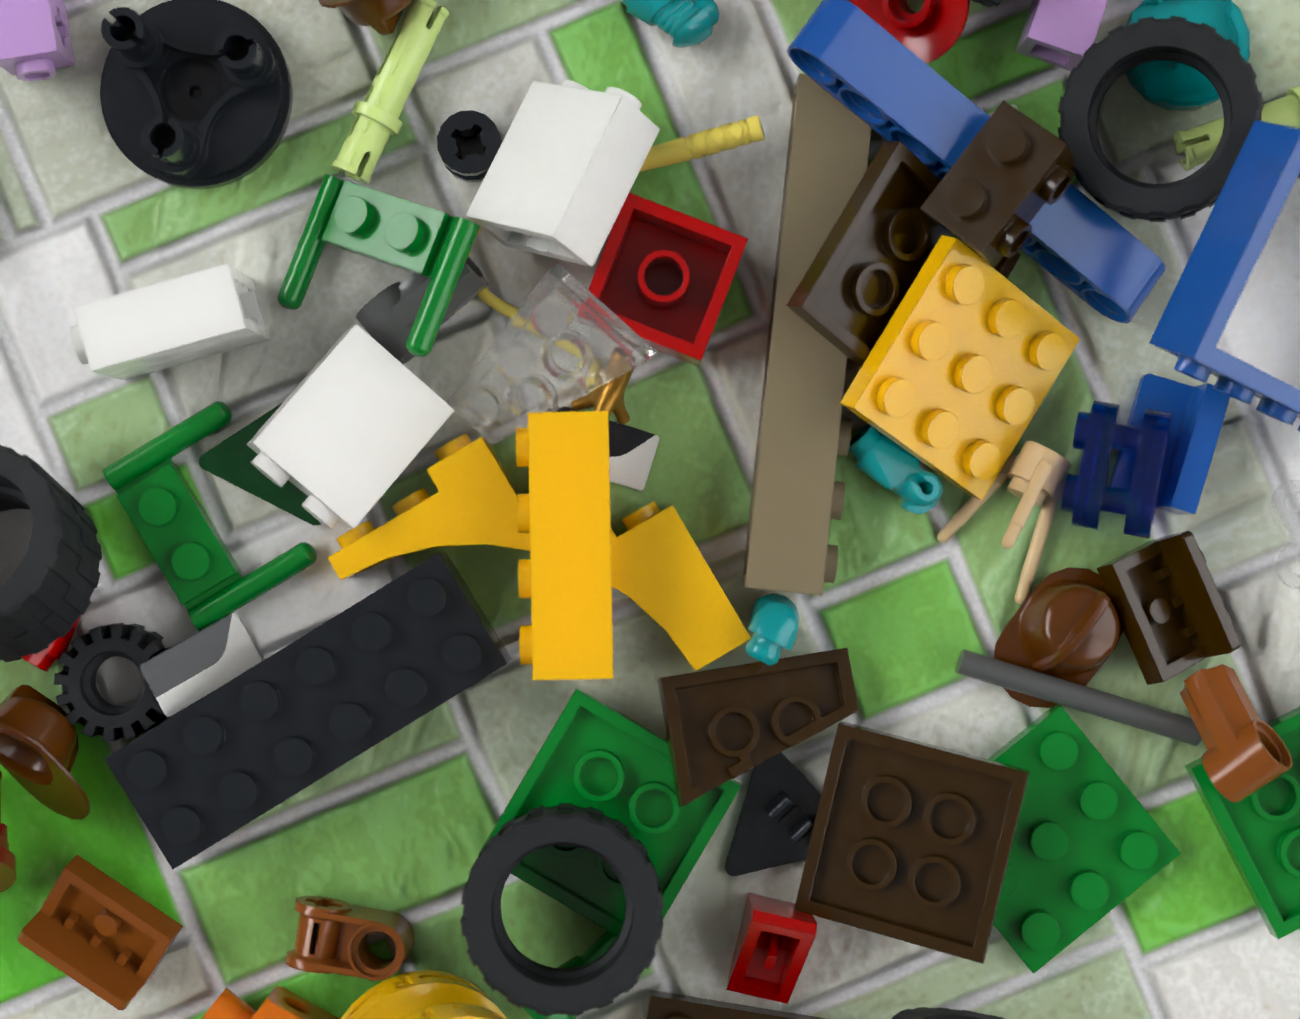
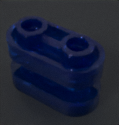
M1094 400L1091 413L1083 411L1078 413L1073 438V449L1084 451L1079 475L1067 474L1061 511L1073 513L1072 526L1095 530L1099 528L1102 511L1126 515L1123 534L1150 539L1172 412L1146 408L1142 427L1118 424L1120 404ZM1114 449L1137 452L1130 490L1107 486Z

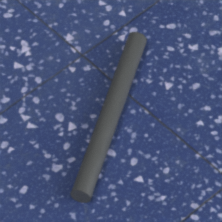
M965 649L960 652L957 660L956 673L1194 746H1197L1202 739L1192 718Z

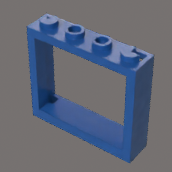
M1255 120L1149 343L1178 357L1174 370L1205 383L1210 374L1218 377L1213 387L1216 391L1246 404H1251L1254 396L1260 398L1256 408L1257 411L1286 424L1293 425L1296 417L1300 418V390L1216 348L1297 177L1300 178V129Z

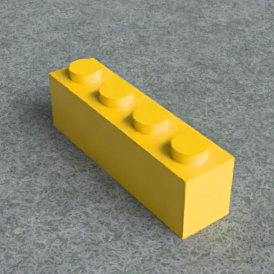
M608 411L528 412V427L516 428L517 467H529V493L517 494L518 533H530V559H519L518 590L519 599H531L532 625H520V664L532 665L533 680L613 679Z

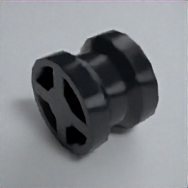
M474 110L460 111L449 116L441 125L437 135V150L447 170L454 177L465 182H481L484 180L502 144L501 136L495 123L485 114ZM475 132H477V134L475 135V137H469V138H467V139H463V138L460 137V136H462V137L473 136V135L475 134Z

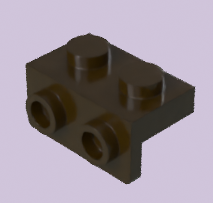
M1003 100L920 209L926 216L975 250L989 265L995 267L1003 256L1011 258L1023 247L1032 231V225L1029 223L1045 202L1052 205L1065 193L1073 180L1074 171L1071 169L1076 161L1065 142Z
M1184 531L1150 540L1097 568L1107 594L1115 605L1121 626L1147 685L1165 682L1208 657L1229 654L1241 647L1240 640L1232 624L1231 616L1224 606L1207 567L1205 556L1191 531Z

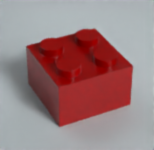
M629 192L613 224L580 309V320L699 367L748 238Z

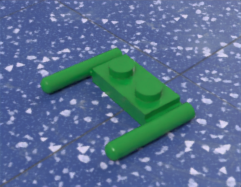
M325 174L278 293V302L289 310L301 307L326 243L426 277L431 280L407 338L406 348L415 356H427L431 352L480 226L458 216L454 217L446 212Z
M221 401L210 404L102 469L106 480L118 494V500L180 603L185 605L191 621L199 631L227 617L310 567L316 562L317 558L313 546L309 543L301 542L243 577L240 572L242 571L178 465L174 464L171 459L231 421V410Z

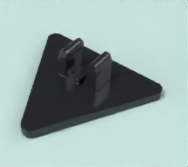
M782 752L760 763L753 769L725 862V870L730 876H738L806 860L821 793Z

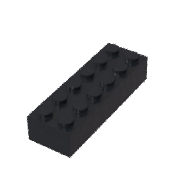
M439 552L104 759L171 868L175 869L500 669L512 658L447 552Z

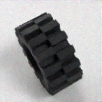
M116 623L91 629L89 633L74 639L70 643L73 648L70 651L63 652L58 663L64 665L62 672L55 673L54 685H62L63 694L55 696L58 706L67 705L71 712L65 716L71 725L80 723L84 726L81 733L91 738L101 735L103 736L102 741H116L121 738L126 740L145 733L158 726L157 723L167 718L140 670L141 664L171 648H165L161 643L164 637L156 631L150 633L145 631V626ZM119 656L127 658L140 671L142 677L140 693L128 705H113L104 700L97 690V671L101 664L110 657Z

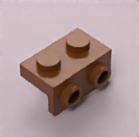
M76 855L64 867L42 908L22 929L17 940L20 944L116 1009L125 1010L153 976L183 926L79 855Z

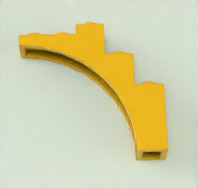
M465 433L434 451L439 462L426 469L437 487L438 493L430 497L426 489L422 488L394 504L392 509L397 517L375 529L371 521L368 520L338 537L336 540L342 549L327 558L340 580L351 578L394 557L439 546L488 544L530 551V533H518V492L487 439L480 437L472 442L468 434ZM652 501L622 519L628 531L618 537L611 527L612 586L629 596L666 630L695 671L751 639L673 505L660 511L656 502Z

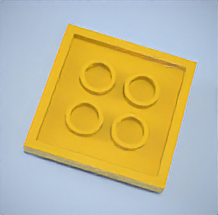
M942 235L840 403L964 493L983 501L1080 338L959 239Z

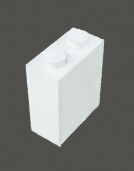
M563 80L561 85L533 81L465 216L506 247L593 267L660 129L640 111L642 107L641 102L632 94L622 89L607 87L605 92L589 90L585 86L571 80Z
M228 263L73 306L77 325L70 328L72 345L81 364H89L91 372L124 381L270 340L253 279Z
M355 324L341 335L247 445L258 454L251 463L277 486L282 488L289 480L308 497L301 504L302 507L324 526L332 530L339 522L345 528L354 529L455 410L360 326Z

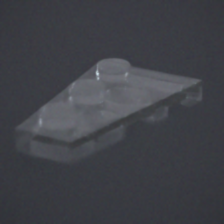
M557 264L547 272L446 403L494 445L516 433V428L527 427L528 412H555L647 362L657 351L565 268Z

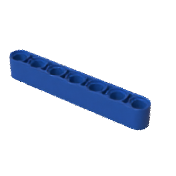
M822 0L787 49L790 59L802 72L887 141H900L941 180L990 118L971 100L848 0ZM1072 184L1069 185L1065 193L1054 204L1049 205L1045 202L1029 223L1032 225V231L1021 248L1023 252L1093 309L1119 323H1129L1165 272L1164 263L1152 250Z

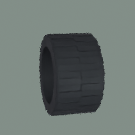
M1153 16L1138 19V22L1125 27L1121 25L1108 32L1107 37L1097 44L1094 42L1083 53V59L1076 68L1073 67L1066 80L1067 87L1064 96L1060 98L1058 109L1060 127H1058L1059 139L1068 145L1076 161L1071 170L1074 171V176L1080 185L1097 202L1107 209L1109 208L1119 213L1121 216L1134 220L1136 218L1149 220L1150 222H1166L1165 220L1184 219L1194 216L1196 212L1208 206L1210 208L1216 203L1254 121H1261L1264 107L1262 92L1258 91L1256 85L1257 76L1250 62L1247 63L1240 54V48L1230 39L1226 40L1216 33L1215 28L1204 23L1197 24L1186 21L1184 17L1170 16V18L1154 19ZM1152 61H1175L1198 70L1216 89L1224 114L1222 136L1211 158L1190 176L1165 184H1150L1136 181L1118 171L1102 151L1097 131L1099 109L1105 94L1112 84L1130 69Z
M0 445V512L12 509H29L32 516V535L26 555L17 570L0 586V660L11 662L21 660L23 656L31 653L37 654L49 648V644L59 637L63 638L73 628L72 625L81 614L84 615L91 603L90 598L94 588L98 586L101 574L99 572V561L102 560L101 545L96 537L98 531L93 520L84 512L85 508L37 462L27 455L18 454L12 448Z
M559 803L558 806L544 808L543 805L530 809L527 814L519 818L515 816L505 823L494 837L492 836L488 840L469 872L470 875L464 887L461 900L463 916L460 920L462 936L466 937L468 944L467 953L473 965H477L484 976L483 980L491 989L499 991L507 998L508 1002L519 1008L523 1006L536 1011V1014L551 1017L552 1014H567L568 1017L584 1015L585 1011L595 1008L600 1010L612 1004L613 1000L625 992L627 994L638 983V977L645 968H649L655 957L654 950L657 941L661 940L662 908H664L662 891L655 866L652 864L648 851L640 839L636 840L626 825L617 818L613 820L604 815L601 810L590 806L589 808L574 806V803ZM553 845L578 846L600 856L617 874L625 894V918L615 942L596 960L574 968L549 967L524 956L510 940L501 916L502 892L512 870L531 853Z

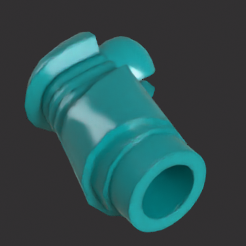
M622 0V3L627 7V13L650 26L657 25L659 29L664 30L665 33L670 34L674 38L672 45L679 48L698 45L712 35L713 26L719 20V9L714 0Z
M870 424L866 425L850 440L849 451L855 456L854 459L858 463L855 467L883 488L894 490V493L903 500L900 506L902 509L911 513L922 514L936 506L943 491L941 479L932 472L921 469L918 464L919 459Z
M775 593L761 596L754 602L750 611L748 630L754 632V634L746 644V653L769 666L775 665L778 662L783 647L790 651L792 650L797 636L800 616L796 605L786 596Z

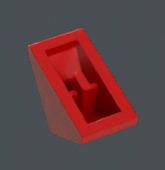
M748 893L726 990L788 1004L816 937L817 923L814 916L794 910L795 903Z

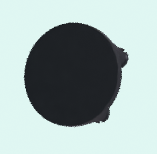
M170 0L156 5L140 15L126 7H118L108 12L116 21L112 25L104 18L101 24L103 39L111 47L101 75L100 101L102 113L112 139L121 152L135 166L149 176L172 186L188 189H210L243 179L258 169L273 154L289 124L293 103V86L289 67L282 50L267 29L257 19L246 11L220 0Z

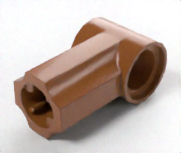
M1221 664L1210 669H1200L1184 680L1185 686L1180 695L1208 750L1202 755L1203 767L1210 781L1226 799L1238 803L1291 769L1293 766L1292 758L1286 745L1272 727L1259 719L1233 668Z

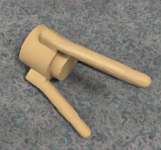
M1026 441L1018 455L1010 454L983 501L971 496L937 534L938 541L946 543L1007 478L1011 479L1007 490L1021 499L1002 538L1001 544L1004 548L1010 549L1014 546L1033 507H1041L1014 596L1017 604H1023L1034 581L1057 504L1067 488V484L1062 480L1071 466L1070 462L1046 446L1033 441Z

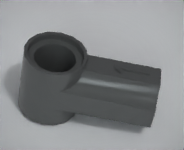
M469 255L442 324L489 285L482 271ZM414 273L402 284L396 282L381 291L363 306L356 315L357 320L371 337L402 364L415 357V355L407 350L406 341L431 280Z

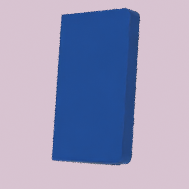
M1153 374L1143 375L1140 378L1110 478L1108 492L1118 497L1178 515L1196 514L1230 397L1213 389L1214 385L1209 383L1193 387Z

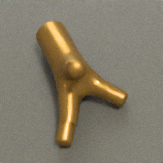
M616 346L601 381L587 395L573 399L571 402L572 408L579 411L594 407L593 411H608L609 416L613 411L620 424L628 423L630 417L625 407L624 393L640 355L628 347Z

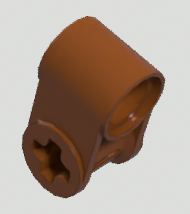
M300 896L296 898L294 910L300 913L294 949L287 951L285 964L305 972L335 973L371 981L384 980L393 976L411 955L415 944V935L410 922L403 915L396 912L351 905L348 902L329 897ZM373 931H381L388 934L396 945L395 957L382 959L375 956L368 946V934Z

